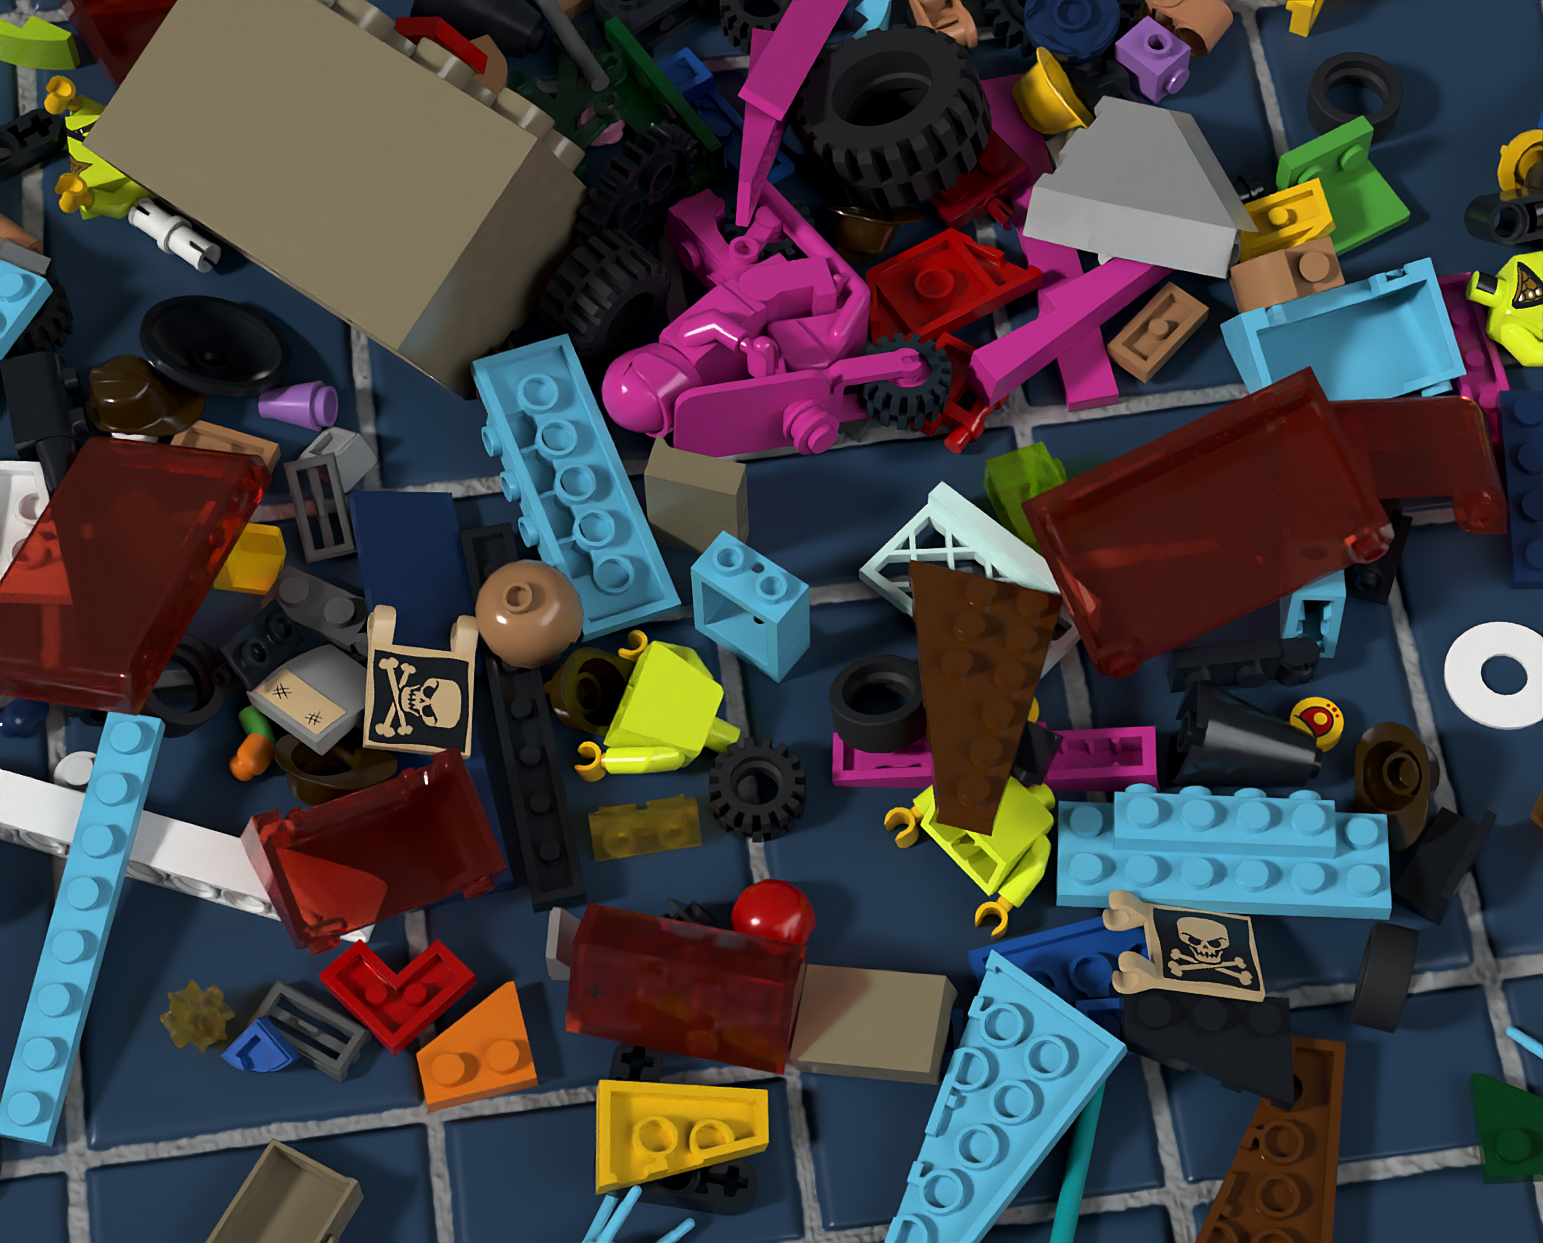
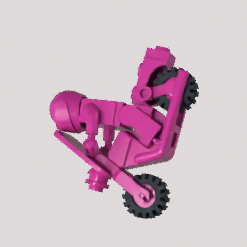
M766 180L748 227L735 225L737 201L731 206V213L727 212L724 224L725 201L721 197L717 198L709 188L692 197L683 198L674 206L668 208L667 243L677 253L684 268L691 271L708 289V293L663 329L659 336V343L647 344L627 351L616 358L606 371L601 388L603 404L615 423L627 430L645 433L653 438H656L657 435L665 437L674 431L673 444L676 449L718 458L794 445L801 454L810 455L813 453H823L835 443L838 437L837 432L840 422L866 418L873 420L875 417L880 416V425L888 427L891 420L897 421V430H906L907 422H912L914 429L923 428L924 417L932 424L938 419V412L943 414L947 408L952 378L951 361H947V353L943 348L935 352L936 342L928 339L924 345L920 344L921 335L913 333L911 341L904 340L903 333H894L893 342H890L886 335L878 338L877 347L871 343L866 348L865 355L856 357L867 340L871 301L869 286L814 229V219L810 218V210L806 206L799 209L800 200L792 197L788 202L785 199V193H780ZM858 384L857 393L843 395L845 387Z

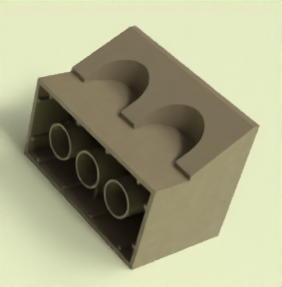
M177 0L82 142V145L182 216L466 400L475 387V382L470 372L472 361L488 357L491 347L499 350L512 330L516 332L540 309L541 299L551 278L565 259L579 247L574 243V240L580 234L575 229V226L585 218L579 211L589 203L591 197L587 195L589 189L573 172L585 156V152L568 138L554 130L552 127L555 121L536 105L506 87H503L498 96H496L486 87L472 79L475 72L455 55L425 37L416 46L407 38L394 31L392 28L395 22L366 0Z

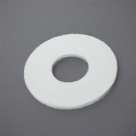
M1509 622L1484 623L1464 632L1452 644L1444 665L1446 688L1456 706L1474 721L1496 729H1522L1542 721L1543 637L1527 627ZM1494 656L1514 658L1526 670L1527 683L1521 691L1512 695L1495 693L1487 688L1482 681L1481 668L1483 664Z

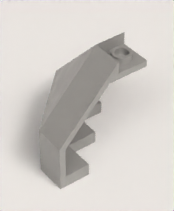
M1103 96L1094 107L1097 117L1088 129L1079 127L1059 152L1062 163L1053 174L1043 173L1034 184L1023 236L1088 252L1226 279L1228 277L1227 271L1238 263L1241 255V231H1259L1192 115L1134 101Z

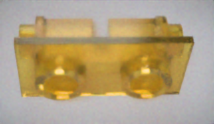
M681 793L676 797L646 801L647 809L637 810L636 803L605 808L604 806H598L599 812L588 813L595 862L702 845L698 806L695 797L684 798V794Z

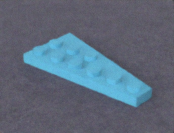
M991 949L985 966L987 971L977 996H974L969 1009V1020L958 1049L954 1050L925 1130L926 1137L917 1162H913L907 1179L908 1186L897 1216L893 1217L884 1243H980L1128 1052L1123 1042L993 949Z

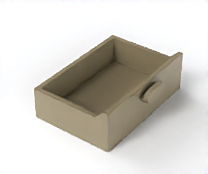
M657 435L644 472L648 525L656 544L703 554L723 530L746 544L749 534L746 464L668 446L662 436Z
M807 964L789 1060L800 1072L939 1085L952 1007L958 997V992L947 976Z
M272 1138L205 1243H338L340 1235L364 1199L358 1180L345 1177Z

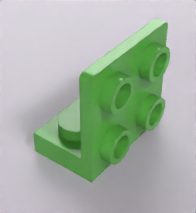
M1363 115L1281 155L1275 180L1274 192L1277 193L1319 177L1336 229L1329 235L1331 236L1337 257L1406 223L1410 216L1408 208L1368 159L1374 128Z

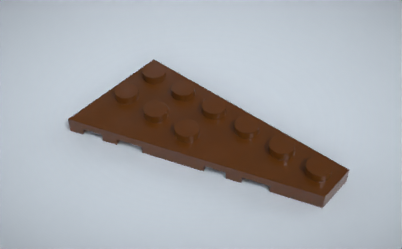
M910 559L908 579L909 587L912 588V614L917 631L916 648L923 707L926 708L927 716L926 734L931 750V776L937 823L992 836L1058 623L1064 596Z
M1291 1035L1294 1106L1287 1112L1271 1106V1100L1262 1097L1195 1243H1332L1346 1042Z

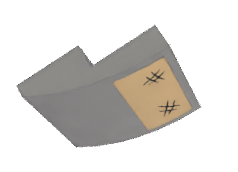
M332 644L317 647L289 660L275 669L254 691L246 692L252 706L321 756L354 726L364 732L367 669Z

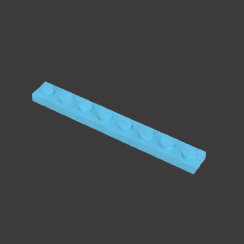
M111 709L108 711L0 1102V1137L52 1147L166 725L161 718Z

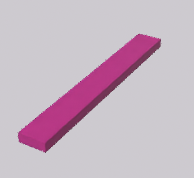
M1021 73L981 80L980 82L990 106L992 129L1030 168L1032 178L1015 189L1008 197L1009 206L1021 216L1016 230L1027 269L1030 265H1033L1043 273V286L1034 290L1040 311L1045 293L1084 273L1076 248L1023 236L1033 186L1043 173L1053 174L1054 172L1043 134L1031 128L1025 121L1012 94L1013 86L1025 74ZM1098 326L1054 359L1068 412L1118 403V388L1100 327Z

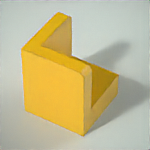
M218 519L206 563L214 589L266 596L282 571L287 553L281 530L276 526Z

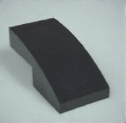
M1107 50L1102 55L1087 62L1070 63L1063 66V71L1067 75L1077 97L1095 119L1097 117L1094 107L1103 96L1143 103L1130 90L1129 74Z

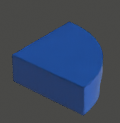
M266 1016L257 1018L221 1055L229 1064L237 1069L259 1073L278 1071L292 1065L301 1058Z

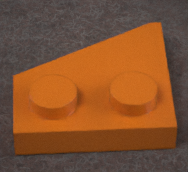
M514 981L506 982L416 1053L429 1112L539 1086Z

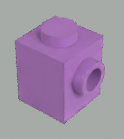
M1148 15L1115 43L1113 58L1129 74L1130 87L1154 105L1168 93L1175 94L1178 92L1190 75L1188 65L1191 47Z

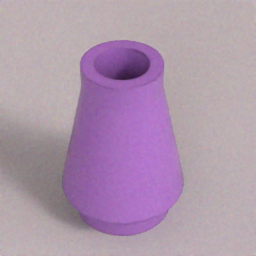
M322 381L273 388L260 394L258 403L259 413L262 418L275 419L320 431L323 427L334 425L338 413V396L333 386H325Z

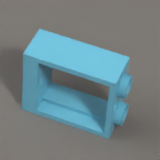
M723 530L691 567L695 629L779 684L810 647L809 585ZM760 565L764 568V571L755 573L752 571V568Z

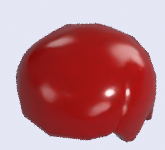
M768 878L748 886L740 894L734 904L730 923L735 939L755 959L777 962L787 957H793L803 951L811 933L816 928V917L808 896L789 881Z

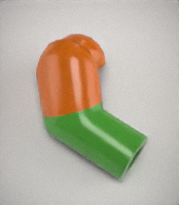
M252 705L243 709L237 716L247 738L238 748L237 754L229 761L231 773L240 781H249L254 775H261L267 769L274 758V746L277 743L266 715Z

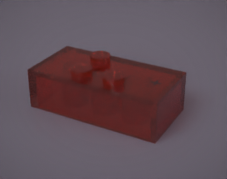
M589 903L572 944L565 1031L784 1075L791 1053L800 1006L808 946Z

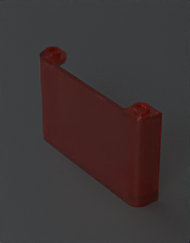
M1311 366L1020 504L1094 667L1100 675H1111L1114 679L1130 676L1141 667L1142 663L1355 563H1370L1381 558L1389 550L1388 545L1394 538L1392 525Z
M92 436L80 449L77 458L0 580V695L138 716L273 480L263 458L254 454L105 436Z

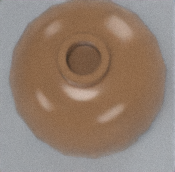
M530 559L506 563L490 574L479 590L475 607L479 633L491 651L511 666L530 669L550 665L560 659V653L565 651L571 642L575 644L579 638L584 620L581 596L568 577L544 561Z

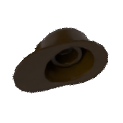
M862 203L858 207L850 204L840 206L818 204L820 208L827 210V241L846 262L857 264L868 263L878 256L885 255L889 251L901 224L921 221L926 218L924 211L910 206L899 210H893L890 206H883L881 211L863 208Z
M130 354L116 356L106 361L100 368H93L90 371L89 380L92 387L86 397L85 413L90 423L101 431L152 437L173 436L188 430L199 420L205 409L204 394L176 384L140 356Z
M585 646L572 652L565 661V664H562L553 675L552 680L543 684L542 691L550 695L553 711L565 725L606 738L635 662L598 648Z
M1391 721L1371 727L1363 734L1356 747L1354 813L1387 814L1389 853L1404 851L1414 844L1425 829L1430 798L1433 797L1439 785L1441 771L1438 759L1432 749L1423 743L1419 736L1410 728Z
M291 733L281 737L274 746V759L280 768L286 771L290 792L294 798L303 804L315 808H347L357 801L361 789L377 786L388 781L398 770L397 759L390 752L381 749L363 748V744L347 740L343 737L323 756Z

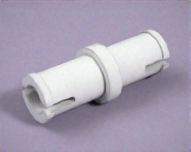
M143 197L136 202L146 210L145 214L134 206L130 209L128 215L129 223L157 240L158 248L167 254L176 253L195 266V269L201 273H206L213 268L203 260L204 256L217 264L221 254L220 247L192 230L191 223L182 216L170 215L147 197Z

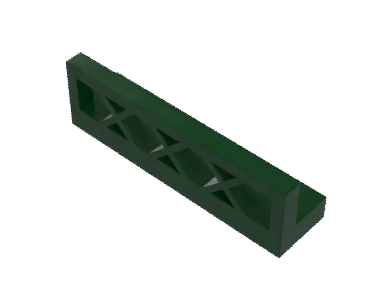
M615 16L605 21L606 46L592 54L608 76L609 84L605 89L594 92L602 102H608L618 109L620 117L625 122L624 129L634 141L639 130L647 133L652 123L660 126L663 121H667L670 124L674 123L692 135V139L697 141L694 149L699 152V156L693 162L698 166V169L688 178L694 183L693 186L685 191L683 198L692 197L724 181V149L722 143L621 20ZM579 69V73H580L581 76L585 79V81L588 83V81L586 80V78L584 77V75L582 74V72H581L580 69Z

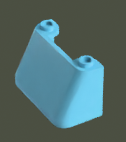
M1430 257L1403 265V269L1400 268L1387 273L1376 274L1365 280L1282 305L1280 303L1267 309L1262 307L1245 312L1220 324L1225 344L1269 435L1279 433L1282 442L1312 433L1309 423L1419 389L1423 399L1453 389L1450 380L1465 375L1466 371Z

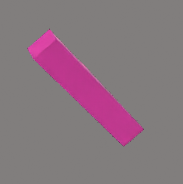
M792 0L737 96L781 122L848 0Z
M752 28L748 76L774 31ZM746 101L735 225L749 226L786 131L789 108L780 122Z
M1116 257L1045 293L1036 320L973 351L966 375L967 381L989 409L1175 269Z
M1035 722L1047 728L1046 722ZM1156 726L1053 731L1063 736L1064 739L1042 782L1051 791L1124 792L1130 785L1143 783L1155 787L1157 793H1160L1159 744ZM833 732L832 782L834 786L928 788L932 785L931 750L927 742L926 733L921 739L907 748L891 753H866L851 748L839 738L837 732ZM1018 780L1025 788L1032 785Z

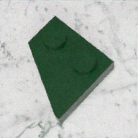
M1472 1074L1469 1079V1089L1484 1185L1543 1182V1098L1484 1074Z

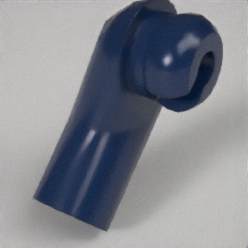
M30 665L19 670L21 694L0 712V734L4 737L14 738L18 735H24L48 716L50 703L43 667Z

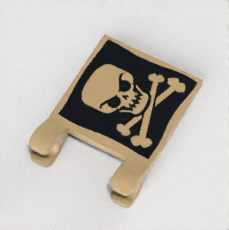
M376 605L373 610L374 612L370 613L367 620L368 663L363 748L468 759L471 755L474 667L479 634L476 617L459 616L457 622L453 623L450 628L451 652L392 645L396 610L392 606Z
M1113 890L1110 892L1108 897L1109 906L1111 909L1118 911L1104 909L1102 917L1105 927L1112 931H1125L1144 926L1149 956L1148 960L1136 952L1125 951L1120 954L1118 964L1122 972L1114 971L1112 974V983L1117 992L1132 994L1158 988L1263 1002L1265 989L1249 916L1145 903L1125 890Z

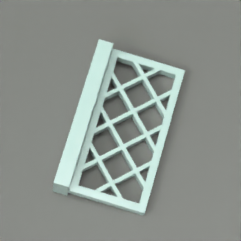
M943 481L928 494V504L859 570V578L903 613H907L911 617H913V599L904 593L912 592L909 582H890L878 573L888 563L910 562V559L919 562L947 561V568L955 570L954 560L975 559L984 566L986 578L1064 596L1058 624L1068 631L1059 640L1051 642L1041 678L1080 639L1086 641L1099 627L1102 601ZM929 524L945 536L946 548L916 549L915 536ZM909 543V549L902 550ZM992 573L996 575L998 578H993Z

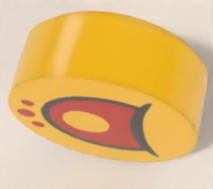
M1310 697L1295 705L1291 712L1289 723L1314 735L1316 747L1322 748L1323 752L1332 749L1340 740L1344 719L1340 709L1333 702L1320 697Z

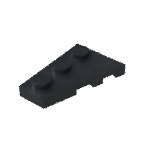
M1153 988L1132 994H1119L1120 1041L1126 1045L1128 1051L1182 1072L1190 1069L1221 1081L1220 1086L1237 1093H1241L1243 1090L1271 1100V1106L1287 1112L1294 1106L1289 998L1265 996L1263 1002Z

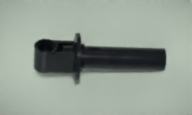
M1543 162L1536 163L1529 169L1523 187L1481 195L1472 200L1464 216L1465 227L1468 233L1476 239L1504 246L1535 240L1536 244L1543 250ZM1499 212L1500 220L1497 227L1494 229V219L1496 214Z

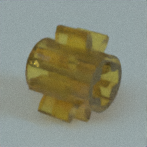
M189 980L187 988L180 990L176 994L172 992L167 994L171 1001L170 1012L161 1015L160 1020L168 1030H173L170 1038L179 1049L185 1047L190 1041L196 1045L201 1053H205L208 1045L215 1043L219 1039L225 1041L228 1038L224 1032L225 1020L235 1017V1013L227 1003H222L225 995L216 984L211 985L205 992L200 989L194 980Z

